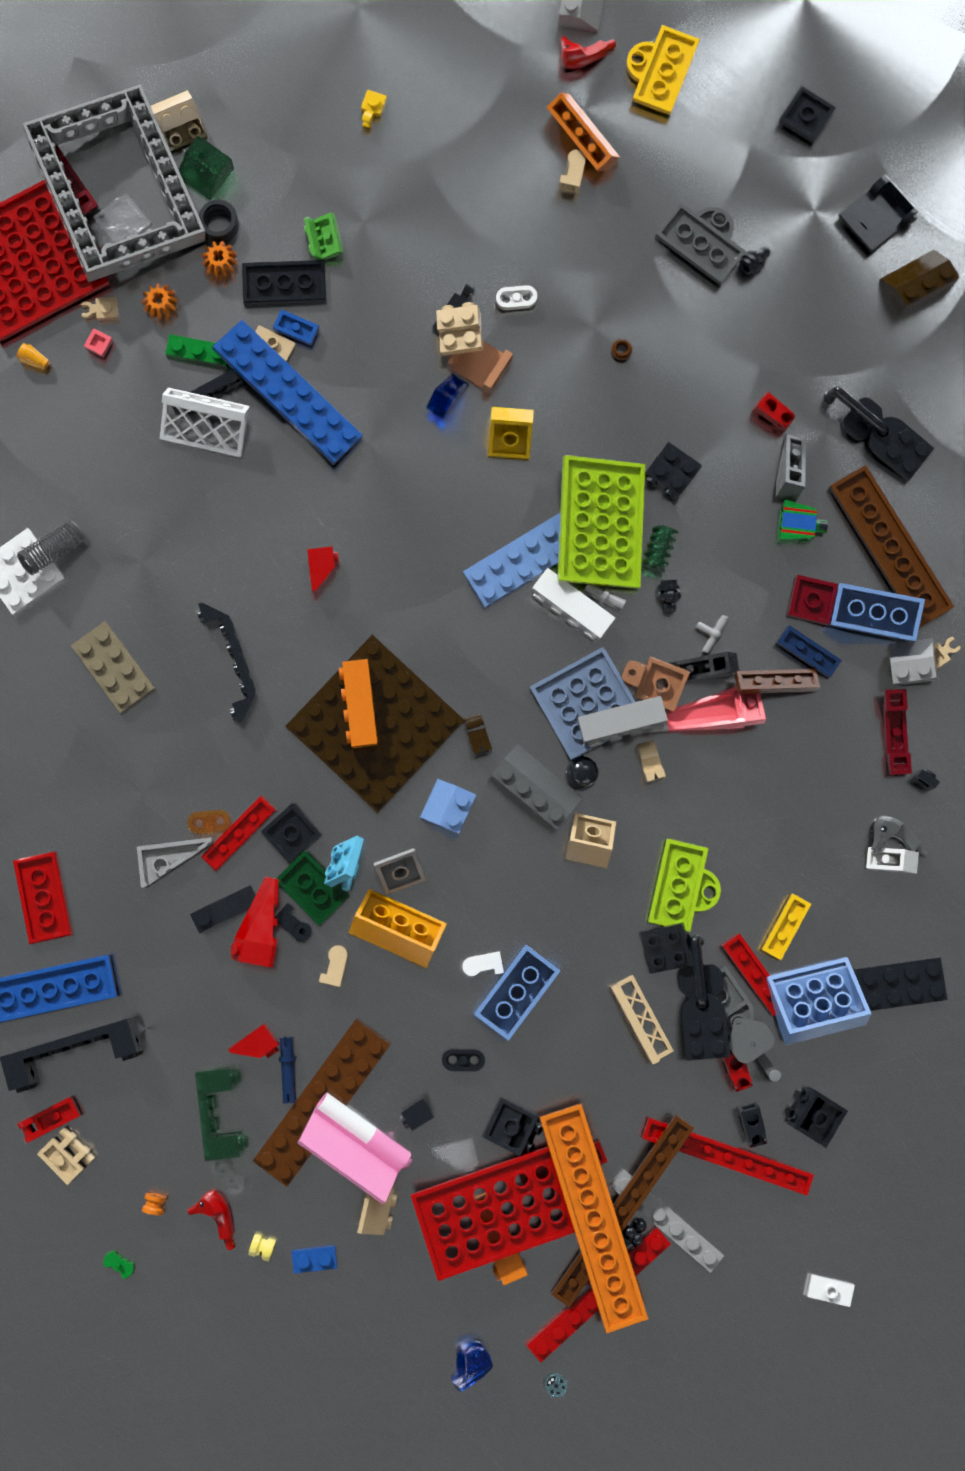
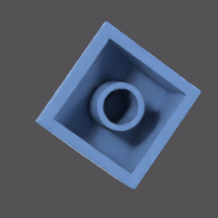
M437 779L420 818L459 835L475 801L476 794Z

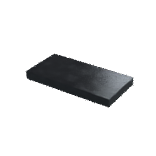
M325 260L242 263L244 305L327 302Z

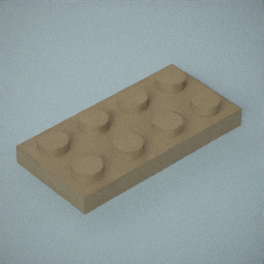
M106 621L71 645L119 713L122 714L155 690V687Z

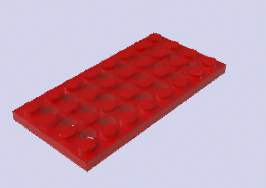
M548 1146L410 1194L438 1281L575 1233ZM541 1166L546 1167L548 1170L547 1176L543 1179L536 1176V1170ZM518 1174H525L527 1176L525 1185L518 1186L515 1183V1178ZM498 1181H504L507 1185L503 1193H497L494 1189ZM549 1187L553 1188L555 1191L554 1197L550 1200L544 1199L543 1191ZM478 1188L486 1191L485 1198L480 1201L474 1198V1191ZM458 1195L465 1198V1204L460 1208H456L453 1205V1199ZM526 1195L534 1197V1203L530 1207H525L522 1204V1199ZM506 1202L513 1204V1211L510 1214H504L501 1211L502 1205ZM435 1203L444 1205V1212L442 1214L435 1215L432 1213V1206ZM486 1209L491 1210L493 1213L492 1219L488 1222L482 1221L480 1217L482 1211ZM553 1209L561 1210L562 1216L558 1221L550 1219V1212ZM533 1216H538L541 1219V1224L538 1228H531L529 1225V1220ZM463 1217L471 1218L472 1225L470 1228L463 1229L460 1227V1220ZM514 1223L520 1226V1232L516 1236H512L508 1232L509 1226ZM447 1224L451 1227V1233L448 1236H441L439 1234L441 1225ZM491 1231H497L500 1235L496 1243H490L487 1239ZM475 1238L479 1241V1246L476 1250H469L466 1244L469 1239ZM449 1246L458 1248V1254L454 1258L446 1256L445 1252Z

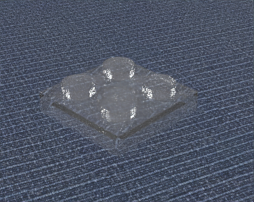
M126 192L122 193L93 217L114 243L125 240L128 236L134 237L142 234L153 225Z

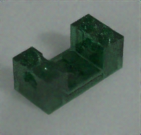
M236 1065L201 1069L195 1072L205 1161L241 1157L245 1153L246 1148H248L247 1135H243V1130L217 1133V1130H220V1121L218 1116L215 1117L214 1108H217V1096L213 1095L215 1092L230 1091L237 1088L238 1083L241 1082L240 1070H236Z

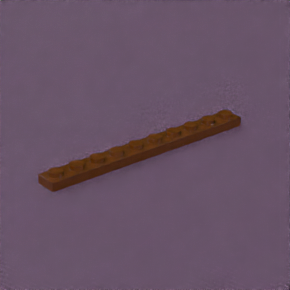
M677 1114L672 1118L613 1203L621 1232L625 1229L694 1129V1126ZM579 1252L551 1292L552 1296L569 1308L589 1280L581 1252Z

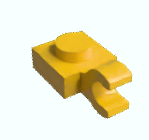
M367 90L361 105V112H364L362 117L363 127L370 129L374 116L381 117L387 101L386 95Z

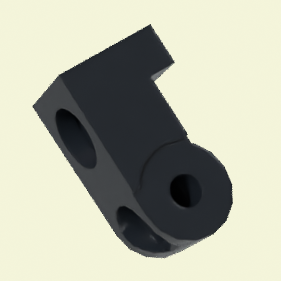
M288 902L275 916L277 923L297 940H308L313 932L311 925L300 921L291 913L295 907Z
M755 1102L737 1107L749 1147L767 1144L764 1122L758 1104Z

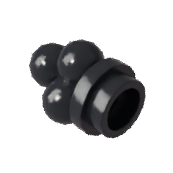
M762 246L758 250H748L739 262L741 269L746 274L762 270L765 267L764 259L770 256V248Z
M677 579L660 580L658 588L661 591L658 593V600L665 603V612L672 614L677 608L675 602L681 599V592L677 590L680 589V586L677 585Z
M637 1219L633 1226L627 1225L623 1230L622 1236L627 1252L633 1251L636 1248L635 1246H640L643 1243L644 1238L641 1233L647 1228V1224L643 1219Z

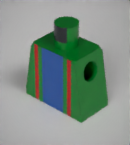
M784 500L781 504L777 543L811 542L815 537V532H827L828 521L817 520L816 508L789 500Z

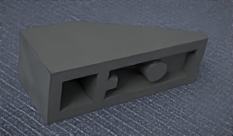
M786 434L776 479V497L796 502L805 488L806 439Z

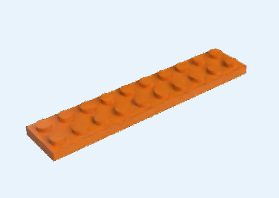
M582 1104L539 1117L605 1332L610 1333L648 1320Z

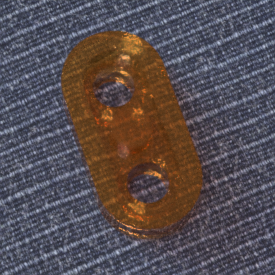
M223 810L194 812L189 816L187 824L192 832L198 834L221 832L229 828L231 817ZM219 817L224 818V823L222 825H218L217 819ZM198 819H202L203 825L201 827L196 826V821Z

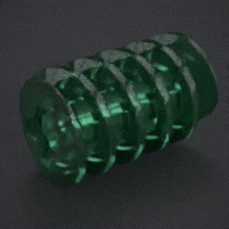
M658 525L652 528L653 534L649 537L651 542L647 544L649 550L644 553L647 558L642 560V564L649 569L666 572L661 568L662 566L669 565L664 558H671V555L666 551L674 549L669 542H676L672 534H678L679 531L668 526Z

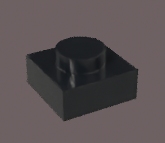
M928 769L917 771L913 777L929 790L935 789L940 783L936 779L937 776Z

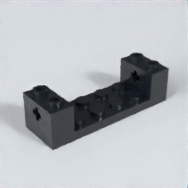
M135 1017L1 1056L0 1061L8 1090L16 1089V1093L35 1088L34 1083L40 1082L34 1060L49 1056V1051L54 1055L70 1050L69 1045H72L74 1049L90 1044V1039L92 1038L94 1042L110 1038L115 1059L122 1057V1061L139 1056L138 1052L144 1050Z

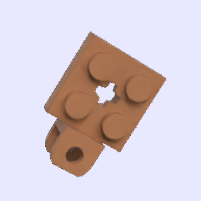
M650 656L647 665L637 661H628L622 674V679L638 687L635 697L646 700L661 696L664 708L674 712L690 671ZM634 669L636 675H630L629 670ZM664 678L668 687H663L661 690L658 688L659 685L656 681Z

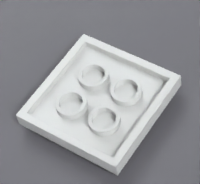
M29 528L0 547V598L13 616L66 580L54 562H51V564H48V566H45V568H42L33 576L28 574L17 558V552L24 550V548H27V546H30V544L37 540Z

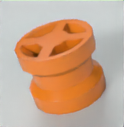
M145 1193L146 1203L142 1207V1212L151 1215H163L164 1209L162 1207L167 1197L156 1193Z

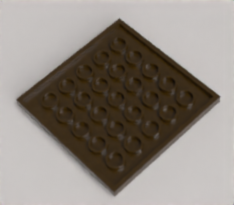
M372 634L347 661L368 659L378 746L353 749L351 744H347L346 731H350L349 722L345 723L344 710H347V702L342 701L341 689H345L344 680L340 681L339 670L285 727L368 805L379 813L465 720Z

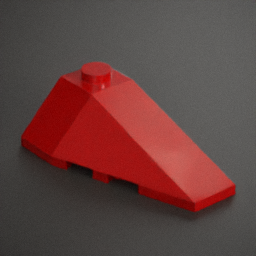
M264 878L234 938V943L231 945V959L273 968L277 939L273 938V927L277 926L274 909L278 905L279 879Z

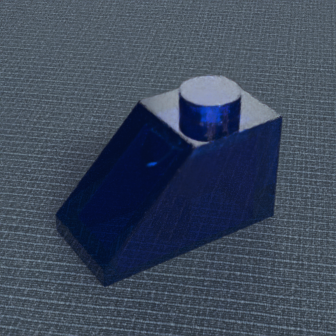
M452 373L435 388L426 408L432 411L434 415L444 419L456 406L469 384Z

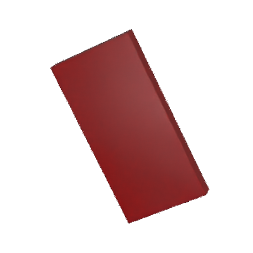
M53 851L13 860L29 944L73 935L57 852Z

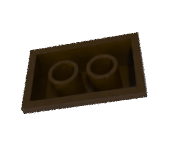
M933 249L882 277L880 281L899 313L903 314L954 286L960 276L950 259Z

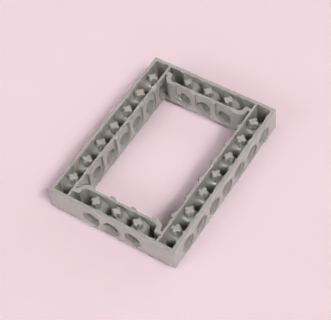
M141 84L22 123L27 142L88 282L205 241V229ZM130 121L174 221L168 222L165 226L154 230L148 229L145 233L134 237L128 236L127 239L111 244L110 242L105 244L100 255L96 246V239L89 231L87 218L82 215L79 200L73 194L71 182L66 178L62 161L59 162L55 146Z

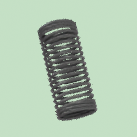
M68 520L61 524V526H58V528H55V530L36 540V542H33V544H30V546H27V548H24V550L17 552V558L25 571L33 576L39 570L51 564V562L61 558V556H64V554H67L76 546L84 543L85 539L79 527L73 521Z

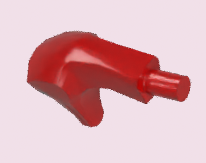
M563 36L560 38L562 46L561 61L565 69L573 70L584 67L606 56L607 50L616 47V42L614 39L607 42L600 40L589 47H582Z
M216 1189L205 1193L187 1212L189 1215L204 1214L211 1216L217 1224L219 1239L224 1240L227 1250H232L235 1248L232 1235L235 1232L229 1206Z

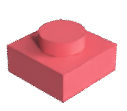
M93 328L84 347L104 358L113 339Z

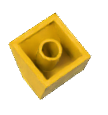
M492 407L488 456L530 459L533 410Z

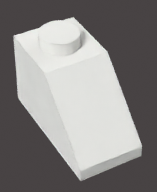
M868 847L867 869L917 874L919 852L880 848L877 852H873L871 850L872 847Z

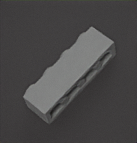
M661 696L580 716L577 720L583 744H589V747L602 744L601 741L610 739V742L620 740L623 735L627 734L637 736L642 734L643 730L650 728L652 731L664 728L668 721Z

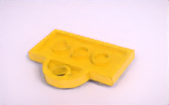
M662 25L655 43L641 42L636 44L630 50L626 62L629 75L638 82L632 101L671 115L700 39ZM636 55L641 56L643 61L635 63L632 57Z

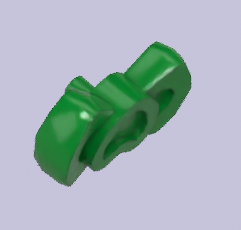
M111 1251L104 1256V1267H113L114 1271L120 1272L123 1279H127L133 1274L135 1269L134 1263L123 1259L116 1251Z

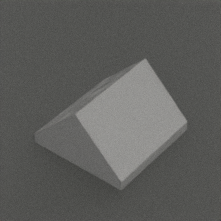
M414 848L374 863L386 895L426 881Z

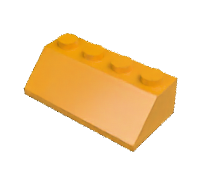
M369 889L354 916L348 933L427 968L447 923Z

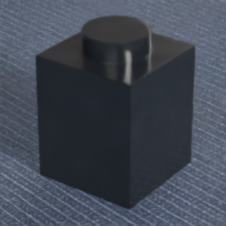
M422 1097L401 1110L402 1116L400 1120L406 1129L410 1127L413 1131L434 1118L435 1115L425 1098Z

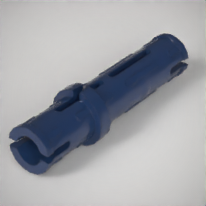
M279 1037L282 1103H296L294 1061H296V1056H293V1037Z

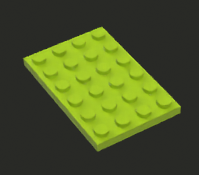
M569 455L563 457L557 581L632 589L640 588L645 464Z

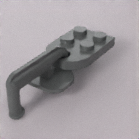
M724 966L721 968L723 989L717 995V998L721 1000L726 1010L728 1035L731 1036L729 1042L730 1050L741 1063H750L757 1059L770 1081L777 1083L781 1080L782 1074L774 1068L765 1055V1052L774 1045V1036L765 1023L753 1020L754 1009L751 1002L728 968Z

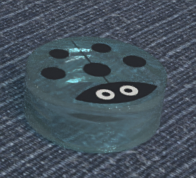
M559 1373L550 1374L545 1381L547 1393L552 1397L564 1395L567 1390L565 1377Z

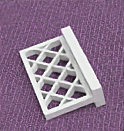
M167 388L162 394L163 410L160 439L237 457L242 456L246 421L250 406ZM169 405L175 406L181 414L173 418L168 412ZM191 410L196 411L201 419L193 422L187 413ZM211 415L217 416L222 423L214 427L208 420V417ZM182 416L190 425L184 430L176 422ZM231 420L241 421L240 429L234 432L228 422ZM202 421L210 429L205 434H202L196 426ZM171 423L179 432L175 436L166 434V427ZM223 425L231 434L225 439L217 432V429ZM192 428L199 438L191 440L185 432ZM213 433L219 442L215 445L210 444L205 437ZM233 437L238 444V449L229 448L226 441Z

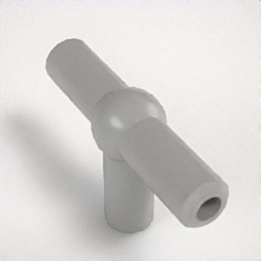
M721 616L715 629L702 622L697 624V630L710 636L702 650L705 654L709 655L716 642L720 640L722 632L729 621L727 616Z

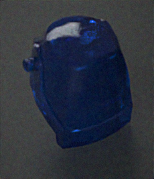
M466 1340L458 1345L456 1374L451 1377L452 1383L458 1391L469 1388L470 1385L485 1377L493 1368L491 1356L481 1342L478 1340Z

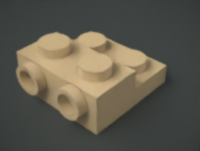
M466 302L462 304V307L454 308L451 305H445L442 307V310L436 311L440 353L442 356L483 350L481 312L478 305Z

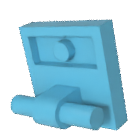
M355 836L333 848L331 863L325 872L326 879L324 884L333 887L343 882L342 890L350 891L352 881L356 878L359 868L358 861L364 841L363 838Z

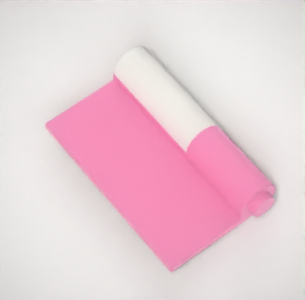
M326 1093L316 1105L298 1141L299 1145L381 1204L386 1202L398 1172L401 1169L406 1170L412 1161L410 1158L411 1153L329 1093Z

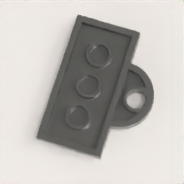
M680 202L655 234L657 239L719 285L723 283L746 253V250L731 240L734 231L732 217L727 211L719 207H707L696 214ZM721 216L725 222L719 225L714 222L713 218Z

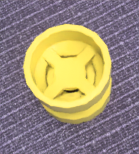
M255 1233L248 1255L252 1257L261 1256L262 1260L269 1262L276 1240L271 1238L265 1240L262 1235Z

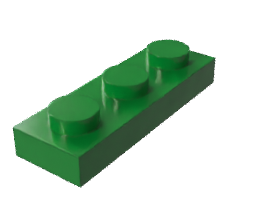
M169 334L165 351L167 357L224 368L228 366L212 350L214 342Z

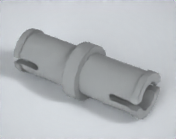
M587 584L583 591L584 594L598 600L599 604L603 605L604 603L618 612L622 610L626 602L625 599L610 593L609 589H603L597 585Z

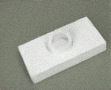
M811 1274L806 1296L850 1307L855 1285Z

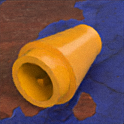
M23 343L16 354L19 362L42 371L45 370L49 363V360L31 344Z

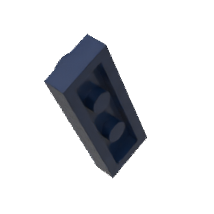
M790 625L787 626L777 641L778 645L827 678L832 676L842 661Z

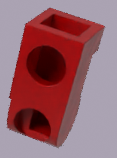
M770 392L763 395L752 410L757 415H762L782 431H786L796 417L789 408Z
M730 1050L731 1057L722 1058L728 1075H730L735 1091L739 1092L753 1087L747 1064L739 1062Z

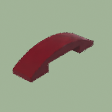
M57 145L55 146L59 162L62 161L66 178L70 180L73 194L76 199L78 198L82 215L85 216L99 206Z
M907 689L884 691V735L890 775L912 774L906 710H908Z

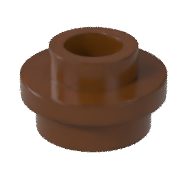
M624 339L615 341L611 349L612 355L618 360L628 359L632 353L631 344ZM624 348L625 353H619L618 349Z

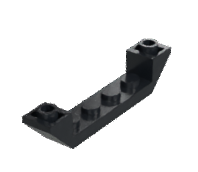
M201 602L198 604L200 610H197L201 623L204 622L207 627L223 623L219 625L223 637L227 636L229 644L226 647L230 657L234 656L236 664H233L236 676H241L243 682L239 684L243 696L247 695L248 697L233 702V709L230 712L234 722L238 721L240 725H244L258 696L239 639L229 615Z

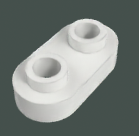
M531 286L501 288L496 294V304L503 310L531 308L537 301V292ZM524 296H529V297H530V300H529V301H525V300L523 299V297H524ZM503 298H509L510 301L508 303L503 302Z

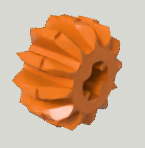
M214 241L212 248L206 246L207 253H202V258L204 259L202 264L207 268V272L209 274L214 272L217 278L220 273L226 277V271L233 273L234 269L232 266L237 265V260L235 259L237 254L235 251H232V246L230 244L225 246L223 241L220 242L219 246ZM220 257L221 259L223 257L222 261H219V259L216 261L217 258Z
M157 283L154 289L149 285L150 292L143 291L145 298L141 300L142 305L145 306L143 308L144 311L150 313L151 318L158 315L159 320H162L164 314L170 318L169 311H176L174 305L178 303L177 298L174 297V290H169L168 285H164L161 288L160 283ZM161 299L162 303L158 304L157 300Z

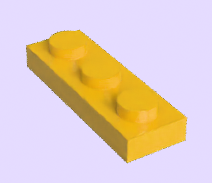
M792 893L761 950L778 960H782L811 903Z

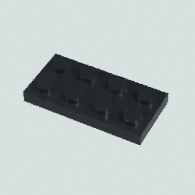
M941 957L855 969L857 981L870 1011L948 1000Z

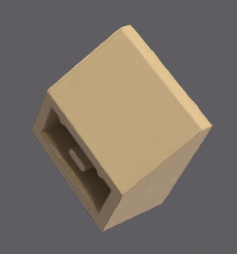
M188 90L150 106L170 152L207 136Z

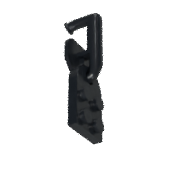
M839 385L832 387L824 394V399L827 402H834L838 398L851 409L842 422L844 431L855 440L868 439L872 452L906 481H909L935 449L902 420L895 417L883 418L882 408L870 398L864 397L857 401Z
M696 934L691 936L693 966L683 968L679 974L680 990L689 998L682 1010L686 1060L731 1057L726 1010L721 1000L717 998V995L723 989L722 971L713 964L703 965L701 946L704 944V938Z

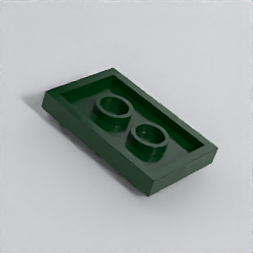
M304 850L276 879H279L278 885L321 926L350 895L342 890L339 884L333 887L324 884L326 871Z

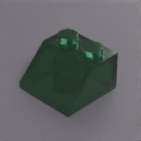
M198 135L186 150L179 172L184 183L211 200L234 170V165L229 156Z

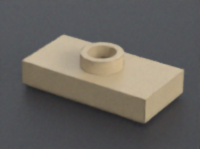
M258 325L255 332L288 362L296 347V343Z

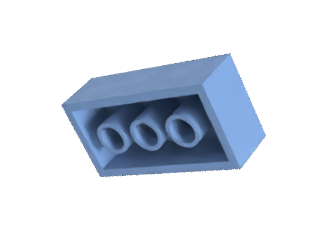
M839 583L830 626L916 642L925 599Z
M525 944L479 1005L474 1015L509 1041L560 973V970Z

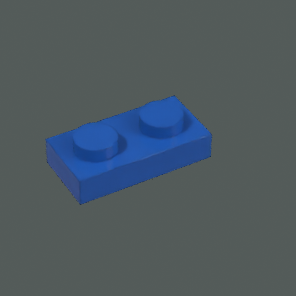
M282 309L273 325L274 331L312 346L320 328L318 324Z
M336 1245L291 1251L294 1274L338 1268Z

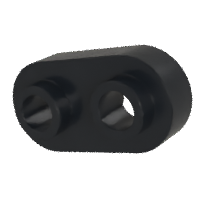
M449 1049L442 1056V1064L449 1071H479L485 1064V1056L477 1049ZM455 1056L457 1062L454 1064L450 1063L449 1057ZM477 1056L479 1061L476 1064H472L470 1058Z

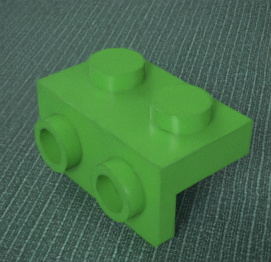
M330 212L316 219L304 218V230L310 244L309 252L314 258L326 261L344 253L334 213Z

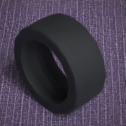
M220 199L210 200L200 209L198 216L205 229L206 238L220 243L234 237L238 231L239 221L237 213L230 203ZM218 210L227 212L231 219L228 228L219 232L208 228L206 220L209 214Z

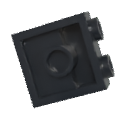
M668 441L645 472L646 482L653 487L658 486L664 490L663 493L668 498L678 500L699 472L702 464Z
M808 1086L807 1089L799 1093V1102L796 1108H792L788 1112L786 1124L827 1148L848 1110Z
M501 1098L483 1138L520 1157L533 1152L535 1148L533 1140L536 1134L540 1135L543 1131L539 1119L541 1116L505 1098Z

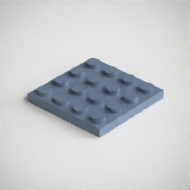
M604 646L530 686L531 692L571 761L598 747H589V744H583L577 722L578 717L635 703L633 696ZM610 739L603 740V741H601V742H602V744H603V743L609 741Z

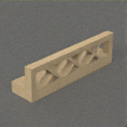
M631 975L610 986L650 1063L653 1065L659 1062L661 1058L674 1052L634 976ZM631 981L635 988L633 997L626 996L621 986ZM636 993H638L641 1000L635 998ZM634 1000L643 1003L645 1006L643 1016L636 1015L632 1009ZM647 1012H648L650 1018H646V1013H647ZM644 1020L654 1023L655 1030L653 1035L645 1033L643 1029ZM657 1031L659 1032L661 1038L656 1037ZM655 1039L663 1041L667 1050L657 1055L653 1048Z

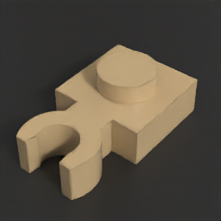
M117 297L95 298L96 304H91L87 301L81 303L83 308H90L88 313H82L84 319H91L96 315L98 321L119 320Z
M954 637L948 638L943 647L939 643L934 645L937 670L951 661L948 656L950 653L955 654L961 650L960 645L955 649L950 648L949 645L955 640Z

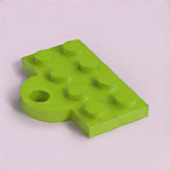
M666 839L649 913V923L667 926L684 922L686 931L690 932L695 911L709 910L718 902L721 894L719 880L712 872L704 869L709 848ZM707 886H711L715 890V896L711 899L704 896V889Z

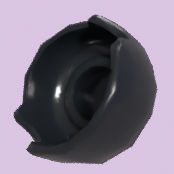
M579 756L569 763L565 776L572 788L584 791L595 784L599 770L596 762L591 758Z

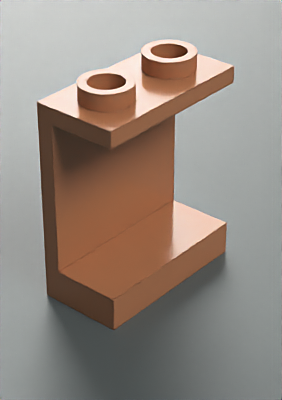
M483 340L482 351L448 356L449 369L491 394L513 360V353L508 350L502 353Z

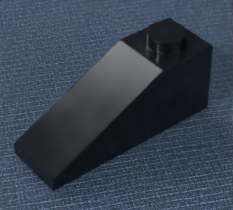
M729 651L669 663L690 671L686 682L735 675L736 671H739L737 653Z
M249 885L191 913L190 916L199 934H203L248 911L256 894L252 886Z

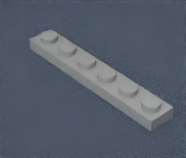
M623 1169L610 1184V1187L620 1195L632 1176ZM651 1192L638 1208L641 1214L710 1273L724 1257L717 1248Z

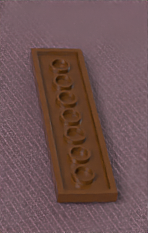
M866 465L829 486L832 494L895 594L925 599L919 628L954 608L953 603Z
M355 1019L296 1100V1103H294L253 1159V1162L288 1187L312 1154L299 1145L298 1141L320 1099L326 1093H329L346 1106L391 1044Z

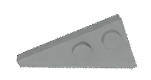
M212 837L138 846L137 855L141 888H146L213 843Z

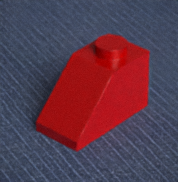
M332 546L307 549L313 594H318L336 572L339 556L338 552H334Z
M264 1023L229 1048L228 1051L232 1054L262 1058L266 1055L269 1058L278 1051L276 1047L280 1043L268 1025Z

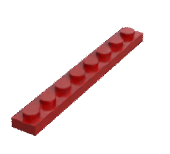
M648 1117L642 1139L656 1143L668 1124ZM691 1132L679 1149V1152L807 1196L814 1177L812 1173Z
M656 1226L643 1237L644 1240L640 1246H635L636 1248L633 1251L630 1250L628 1252L635 1277L671 1245L669 1240ZM589 1286L574 1300L570 1308L567 1306L526 1344L540 1362L544 1361L598 1311L592 1287Z

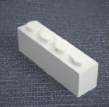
M547 568L532 587L533 596L541 603L545 601L551 605L550 609L557 615L562 613L568 618L567 622L573 627L577 628L579 626L582 628L588 638L593 641L594 639L600 641L614 622L615 617L568 582L557 581L558 575Z

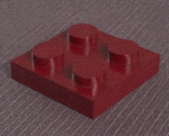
M797 574L787 616L828 626L831 620L838 584Z

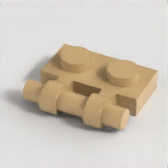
M64 1127L59 1132L64 1140L60 1143L55 1137L52 1138L37 1155L68 1185L85 1169L79 1161L84 1158L88 1163H91L95 1157L90 1153L91 1149L87 1145L84 1146L76 1138L77 1135L73 1131L70 1132ZM69 1144L78 1152L74 1157L65 1149Z

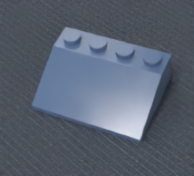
M848 957L767 977L778 1027L786 1045L865 1026L869 1021L871 1011Z

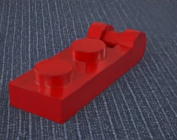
M73 1096L19 1122L17 1125L19 1130L22 1129L25 1135L24 1140L28 1143L81 1116V1113ZM34 1123L37 1128V1131L33 1132L30 1127V1124Z

